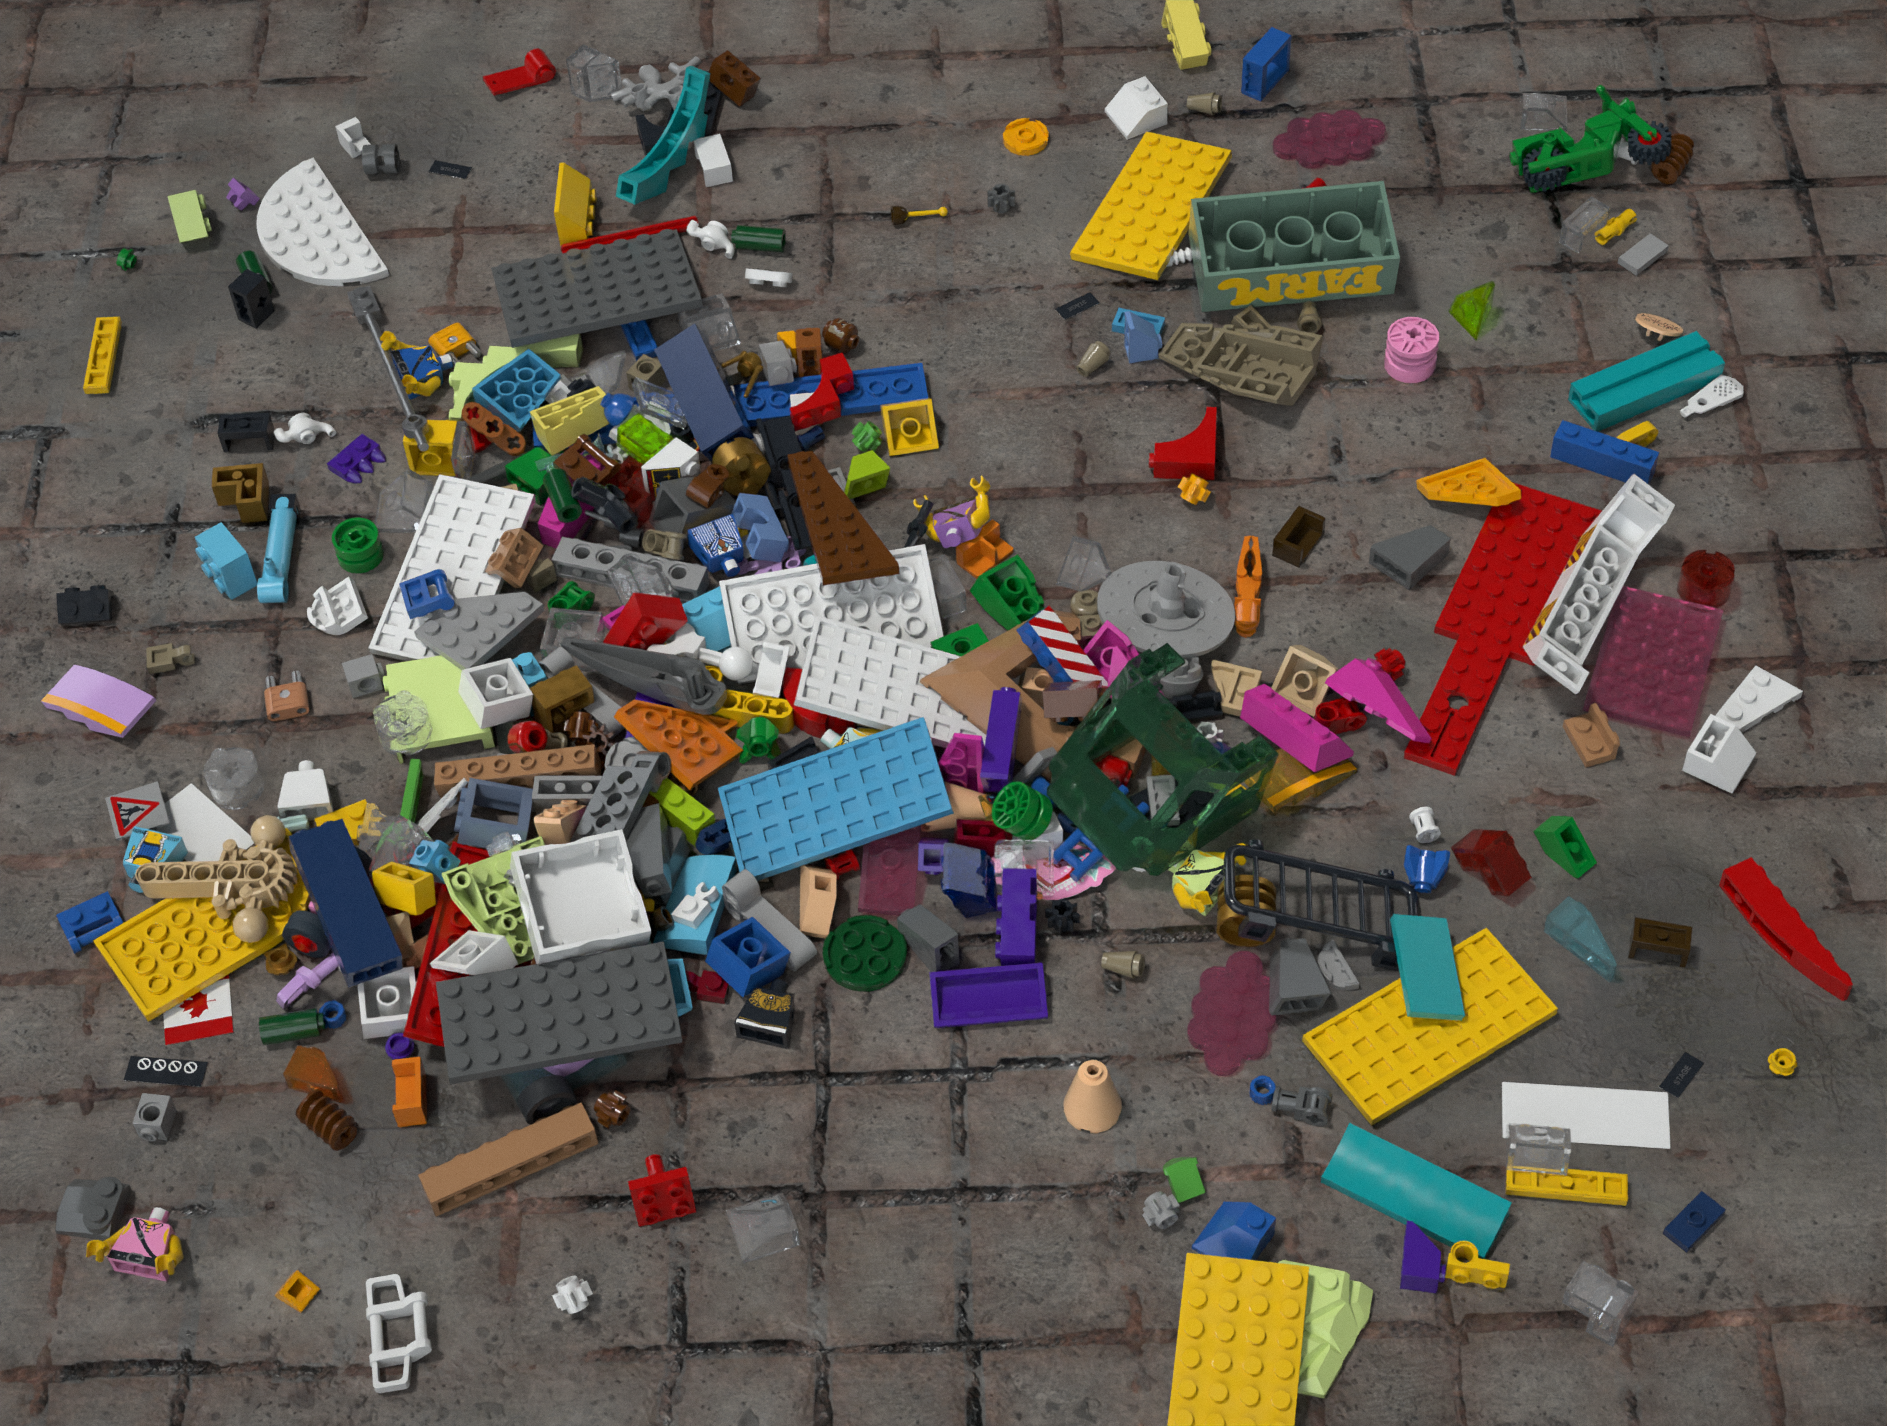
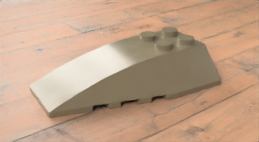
M1181 323L1158 355L1160 359L1233 394L1275 404L1293 406L1316 373L1323 336L1281 326L1259 329L1258 325H1248L1247 329L1235 328L1234 325L1225 324L1223 328H1214L1213 324Z

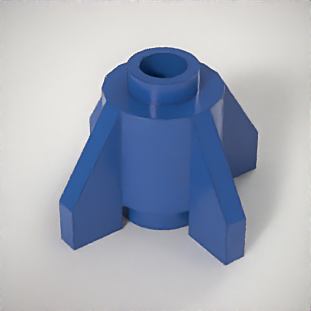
M1412 845L1406 847L1404 868L1410 881L1409 884L1415 887V891L1431 893V889L1438 887L1439 882L1447 872L1450 851L1433 852L1420 850Z

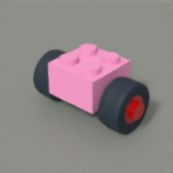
M355 846L369 878L372 871H374V862L366 852ZM311 901L309 904L310 912L295 911L290 916L288 923L283 929L282 936L287 944L298 952L310 957L322 958L329 953L331 946Z

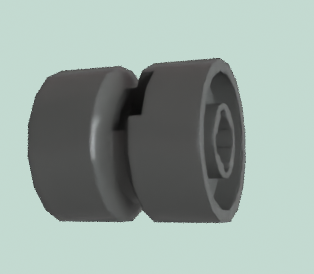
M377 144L363 145L362 164L365 175L379 174L381 171L385 174H399L400 155L398 145L383 144L381 148Z

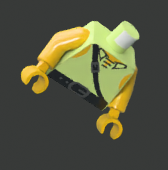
M1197 849L1193 850L1186 860L1174 854L1169 857L1165 864V869L1174 873L1172 889L1180 907L1183 909H1196L1203 916H1206L1218 902V886L1224 880L1225 852H1203ZM1235 857V864L1245 865L1247 861L1245 857Z

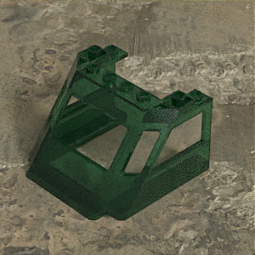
M1168 643L1155 651L1149 648L1128 661L1050 761L1049 770L1052 772V777L1046 794L1119 871L1127 872L1133 867L1144 868L1149 875L1159 876L1188 857L1193 850L1200 849L1258 811L1279 755L1260 735L1247 744L1241 742L1221 754L1160 692L1163 689L1160 680L1183 666L1186 661ZM1112 695L1111 704L1100 710ZM1134 739H1137L1179 783L1178 787L1151 820H1148L1095 765ZM1261 771L1257 783L1246 790L1241 786L1226 796L1230 790ZM1195 790L1214 793L1213 798L1199 814L1177 828L1167 826Z

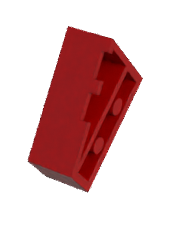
M634 592L602 643L647 650L652 644L662 645L688 622L680 598Z

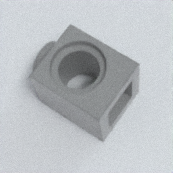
M372 654L342 663L353 698L383 689L381 679L385 676L381 662L375 664Z
M142 1093L132 1123L139 1138L147 1141H156L157 1139L168 1140L177 1109L170 1096Z

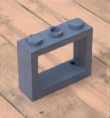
M469 778L468 788L462 787L454 831L459 832L457 843L508 851L516 845L526 842L533 789ZM477 805L519 813L517 825L471 817L472 807Z

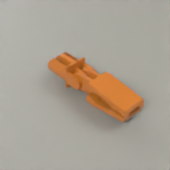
M1244 536L1236 576L1238 597H1235L1234 625L1236 626V632L1245 638L1251 637L1256 632L1260 621L1261 599L1258 597L1261 591L1262 566L1258 537ZM1250 540H1252V543H1253V546H1252L1251 549H1250V546H1249ZM1249 553L1252 555L1250 564L1253 571L1251 577L1248 576L1246 570L1249 564Z

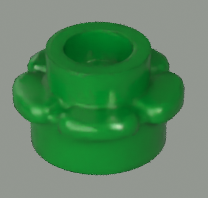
M123 248L117 257V266L122 267L124 271L127 268L132 269L137 261L134 250Z

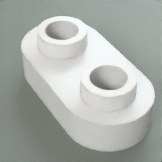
M748 268L745 271V278L750 279V284L763 285L764 280L773 281L772 286L787 287V283H792L793 273Z

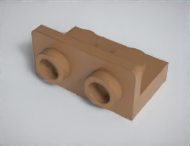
M516 528L507 530L502 534L496 552L488 559L489 565L485 572L489 575L498 574L514 588H521L544 545L524 529Z
M1597 703L1590 705L1589 713L1564 720L1563 728L1585 768L1616 759L1617 750L1620 746L1619 737L1615 731L1611 730L1607 715L1599 709Z

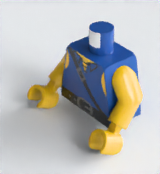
M384 331L380 337V341H383L381 344L382 349L388 351L391 348L392 350L391 357L409 400L420 395L431 396L443 384L442 371L453 368L450 355L446 354L436 357L431 346L405 344L396 340V336L390 331Z

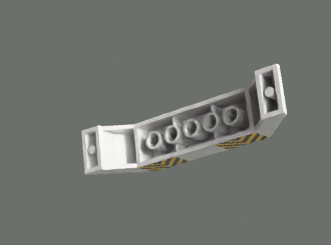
M1635 474L1628 479L1581 536L1523 645V648L1534 664L1574 694L1580 692L1589 674L1582 667V664L1641 551L1667 522L1675 504Z

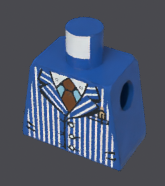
M733 514L688 530V545L709 572L713 573L723 569L728 577H733L740 572L738 563L744 560L743 544Z

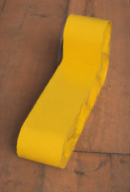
M706 666V669L709 670L714 679L724 683L723 674L719 667ZM727 690V699L723 706L716 713L709 714L736 720L738 722L736 727H742L752 718L764 717L769 719L779 729V734L788 733L794 727L793 709L788 700Z

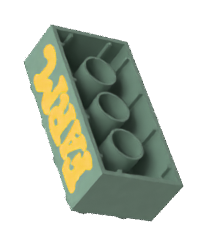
M1384 181L1191 199L1188 235L1202 312L1247 308L1250 305L1261 307L1303 303L1306 301L1314 302L1394 294L1400 255Z

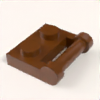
M586 434L580 435L575 444L553 462L555 469L559 468L567 472L572 483L577 478L583 476L604 485L621 468V464L616 459L609 458L591 442V438ZM584 450L587 451L605 468L600 471L584 458L581 453Z

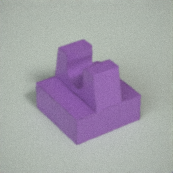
M232 178L228 183L231 190L226 198L233 202V205L242 211L249 203L255 205L260 199L248 186L237 179Z

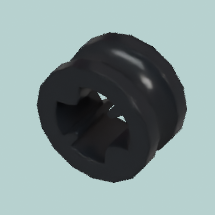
M687 421L677 422L671 427L673 440L678 438L688 444L694 439Z

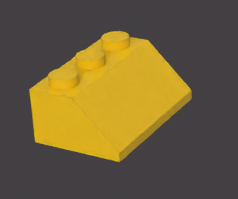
M559 163L554 207L560 247L562 244L589 239V236H593V222L591 220L595 219L593 203L597 202L596 189H592L591 180L566 163Z

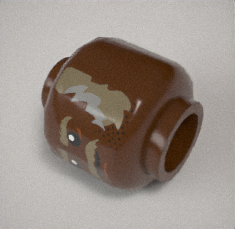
M842 318L828 321L822 331L825 345L843 354L848 353L851 349H855L860 340L858 328Z

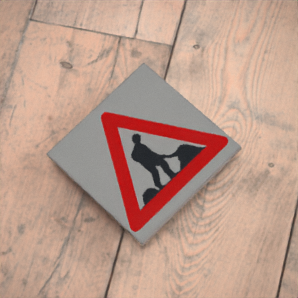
M158 781L105 798L116 840L130 837L134 826L156 831V828L170 824Z

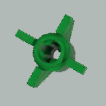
M764 717L752 718L737 730L736 738L744 742L743 751L739 758L740 763L745 764L752 758V755L755 757L767 755L772 760L781 754L775 740L778 738L779 729L769 719Z

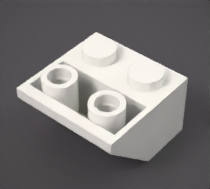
M1710 714L1687 751L1682 771L1733 794L1755 758L1756 751L1736 725Z

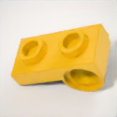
M1459 1241L1452 1246L1451 1252L1448 1255L1445 1278L1452 1279L1457 1283H1478L1491 1289L1506 1288L1510 1264L1480 1259L1474 1244L1468 1241ZM1463 1257L1468 1259L1469 1262L1463 1263L1457 1260V1258Z

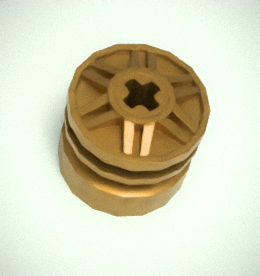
M1253 875L1235 876L1237 900L1242 904L1254 907ZM1259 877L1260 908L1276 911V888L1269 880ZM1223 880L1218 886L1217 934L1220 939L1228 944L1240 947H1254L1271 941L1275 936L1276 927L1266 942L1239 937L1238 927L1245 916L1233 912L1226 904Z

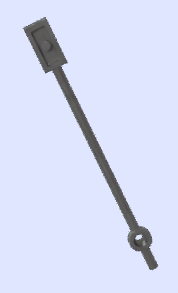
M358 287L353 291H349L347 295L359 324L367 322L406 416V419L402 422L404 435L408 438H415L420 451H427L429 449L425 434L429 431L427 419L422 415L415 414L389 350L385 351L381 347L383 341H380L382 333L376 319L382 318L371 287Z

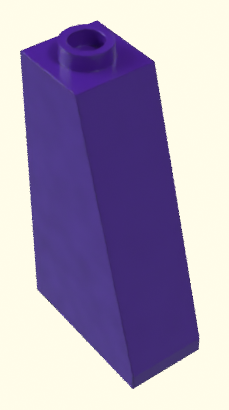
M1002 687L1000 690H993L980 773L984 791L999 793L1006 785L1013 782L1022 705L1021 693L1016 692L1014 688Z

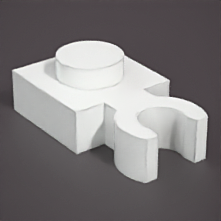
M701 882L696 887V894L694 896L686 895L671 915L674 922L697 929L712 910L710 903L714 902L719 896L716 886H713L708 891L706 884Z

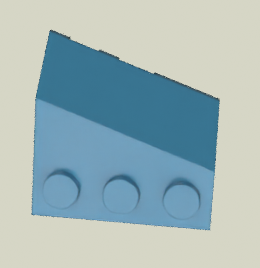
M527 349L472 388L474 400L493 415L499 417L503 424H507L519 432L531 418L530 411L537 409L561 379V375L534 352Z

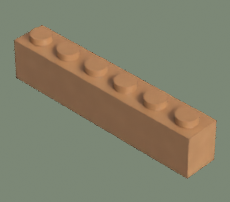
M582 1103L574 1106H567L559 1113L550 1117L540 1118L532 1125L523 1129L513 1130L505 1137L496 1141L486 1142L478 1149L469 1153L459 1154L451 1161L442 1165L432 1166L418 1176L432 1210L437 1217L598 1144L595 1129Z

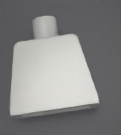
M302 761L299 763V771L287 772L284 775L278 802V810L282 819L305 814L308 820L311 821L334 811L324 770L315 769L314 762Z

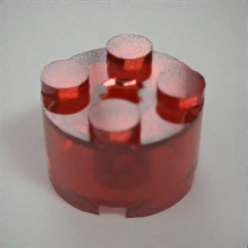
M1697 550L1690 553L1683 562L1677 584V592L1681 599L1693 607L1696 612L1705 613L1708 610L1719 608L1730 597L1735 568L1732 561L1720 552L1715 551V554L1706 553L1707 550Z

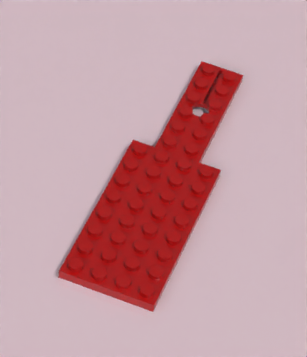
M1517 483L1514 484L1521 490V499L1513 501L1508 505L1492 506L1435 625L1434 633L1457 640L1420 718V722L1432 739L1430 743L1410 739L1404 752V759L1454 776L1456 775L1508 659L1511 658L1535 666L1523 645L1581 536L1602 510ZM1452 696H1461L1467 700L1468 706H1462L1459 710L1453 709L1449 706L1448 699Z

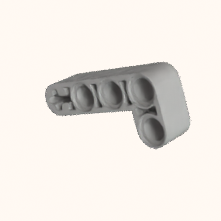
M558 647L539 662L547 679L575 666L571 655L562 647ZM590 683L593 689L594 703L576 712L592 714V720L598 723V729L605 723L606 730L609 732L615 731V734L611 737L613 739L625 729L614 718L617 710L622 707Z
M743 869L722 886L725 907L739 923L754 917L791 952L786 965L790 970L797 971L817 955L814 944L761 896L759 884L748 870Z

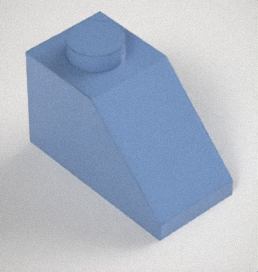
M1130 311L1125 312L1124 347L1129 363L1158 359V349L1162 348V340L1160 334H1156L1154 325Z

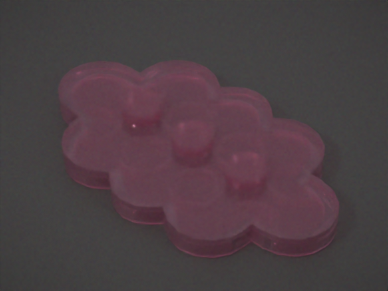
M1340 110L1333 115L1319 112L1310 119L1304 117L1292 119L1287 125V133L1279 134L1274 138L1273 153L1281 159H1297L1298 163L1306 168H1318L1325 163L1341 165L1348 159L1362 160L1367 158L1371 153L1372 145L1380 143L1384 139L1386 128L1382 121L1375 118L1362 119L1353 110Z
M1249 951L1233 953L1228 958L1225 967L1214 966L1206 969L1200 976V992L1193 997L1191 1002V1013L1194 1018L1190 1020L1187 1026V1038L1192 1046L1204 1051V1064L1206 1068L1218 1076L1233 1074L1238 1070L1242 1059L1254 1060L1265 1054L1268 1048L1267 1033L1274 1028L1276 1023V1015H1271L1269 1012L1270 977L1262 975L1263 964L1260 958L1255 953Z

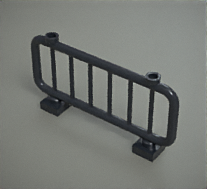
M1257 839L1250 840L1247 846H1231L1225 852V902L1233 912L1245 916L1238 927L1239 937L1266 942L1275 929L1276 923L1378 945V948L1371 956L1372 966L1399 971L1390 922L1389 889L1399 891L1406 896L1408 915L1419 916V901L1413 887L1404 881L1394 879V872L1392 870L1382 869L1375 875L1264 850V843ZM1236 856L1253 859L1254 907L1242 904L1236 898ZM1259 860L1279 864L1280 912L1260 908ZM1285 866L1305 870L1307 918L1286 914ZM1311 872L1332 876L1333 924L1313 920ZM1337 878L1358 882L1360 930L1339 925ZM1363 883L1384 888L1386 936L1366 931Z

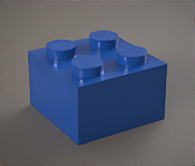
M751 917L713 938L705 962L742 997H745L754 988H761L782 976L791 952L754 917Z

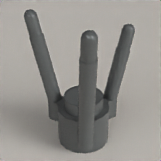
M589 510L585 511L586 515L603 521L607 527L616 529L607 517ZM636 527L627 534L620 533V542H623L624 545L609 547L624 548L629 551H633V547L640 548L644 529Z

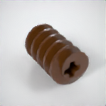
M1680 133L1671 136L1670 155L1666 156L1664 161L1660 159L1659 164H1655L1653 161L1651 165V171L1657 180L1665 184H1673L1677 181L1694 154V142L1690 137Z
M319 1089L309 1093L296 1109L295 1115L298 1120L305 1124L309 1130L313 1131L316 1136L320 1137L324 1143L329 1144L330 1148L335 1151L347 1147L357 1135L354 1117L347 1116L344 1109H339V1105L335 1102L331 1103V1098L324 1096L323 1092Z

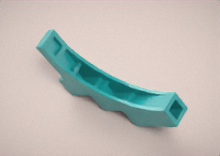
M694 66L686 67L683 89L666 129L651 151L636 166L619 175L616 197L635 205L666 192L670 170L686 163L689 142L702 138L705 135L708 115L704 114L710 73Z

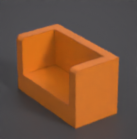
M421 1057L392 1060V1068L396 1076V1105L392 1106V1112L397 1126L405 1127L427 1124L426 1072Z

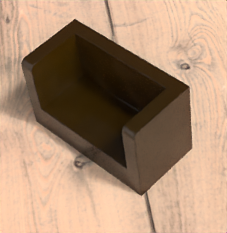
M1298 506L1273 539L1272 556L1300 568L1324 535L1325 517Z
M1635 917L1630 935L1628 958L1634 959L1636 948L1681 955L1679 967H1686L1691 948L1693 927Z

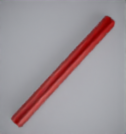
M690 216L561 245V253H567L570 249H588L594 244H611L617 239H634L641 234L653 235L664 229H677L678 233L687 231V226L691 220L696 221L698 224L699 222L696 216Z

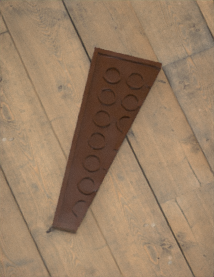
M800 451L794 454H787L789 468L823 586L899 574V564L814 452Z

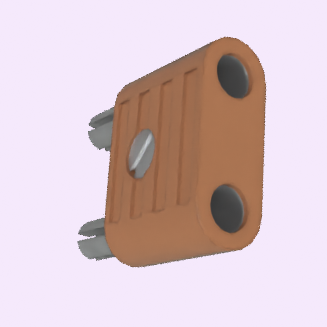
M296 670L297 678L295 671L292 672L293 683L276 686L273 676H270V679L269 676L266 677L267 689L264 691L268 720L280 721L304 716L309 713L306 684L302 682L300 671Z

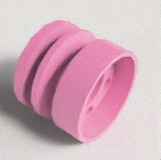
M1405 317L1391 324L1387 332L1384 358L1385 369L1391 377L1404 383H1418L1432 376L1436 368L1439 332L1434 324L1419 317Z

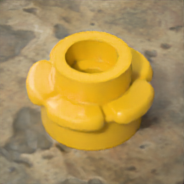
M1779 1048L1768 1057L1769 1068L1777 1075L1789 1076L1794 1072V1068L1797 1067L1796 1057L1789 1049Z

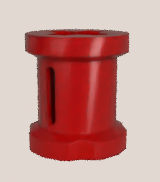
M852 849L846 850L845 853L832 859L829 857L824 859L826 868H829L836 874V880L839 879L840 875L851 870H860L858 860Z

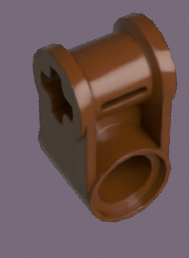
M718 464L709 465L701 474L692 479L685 495L709 509L723 495V484L729 477V471L724 466Z

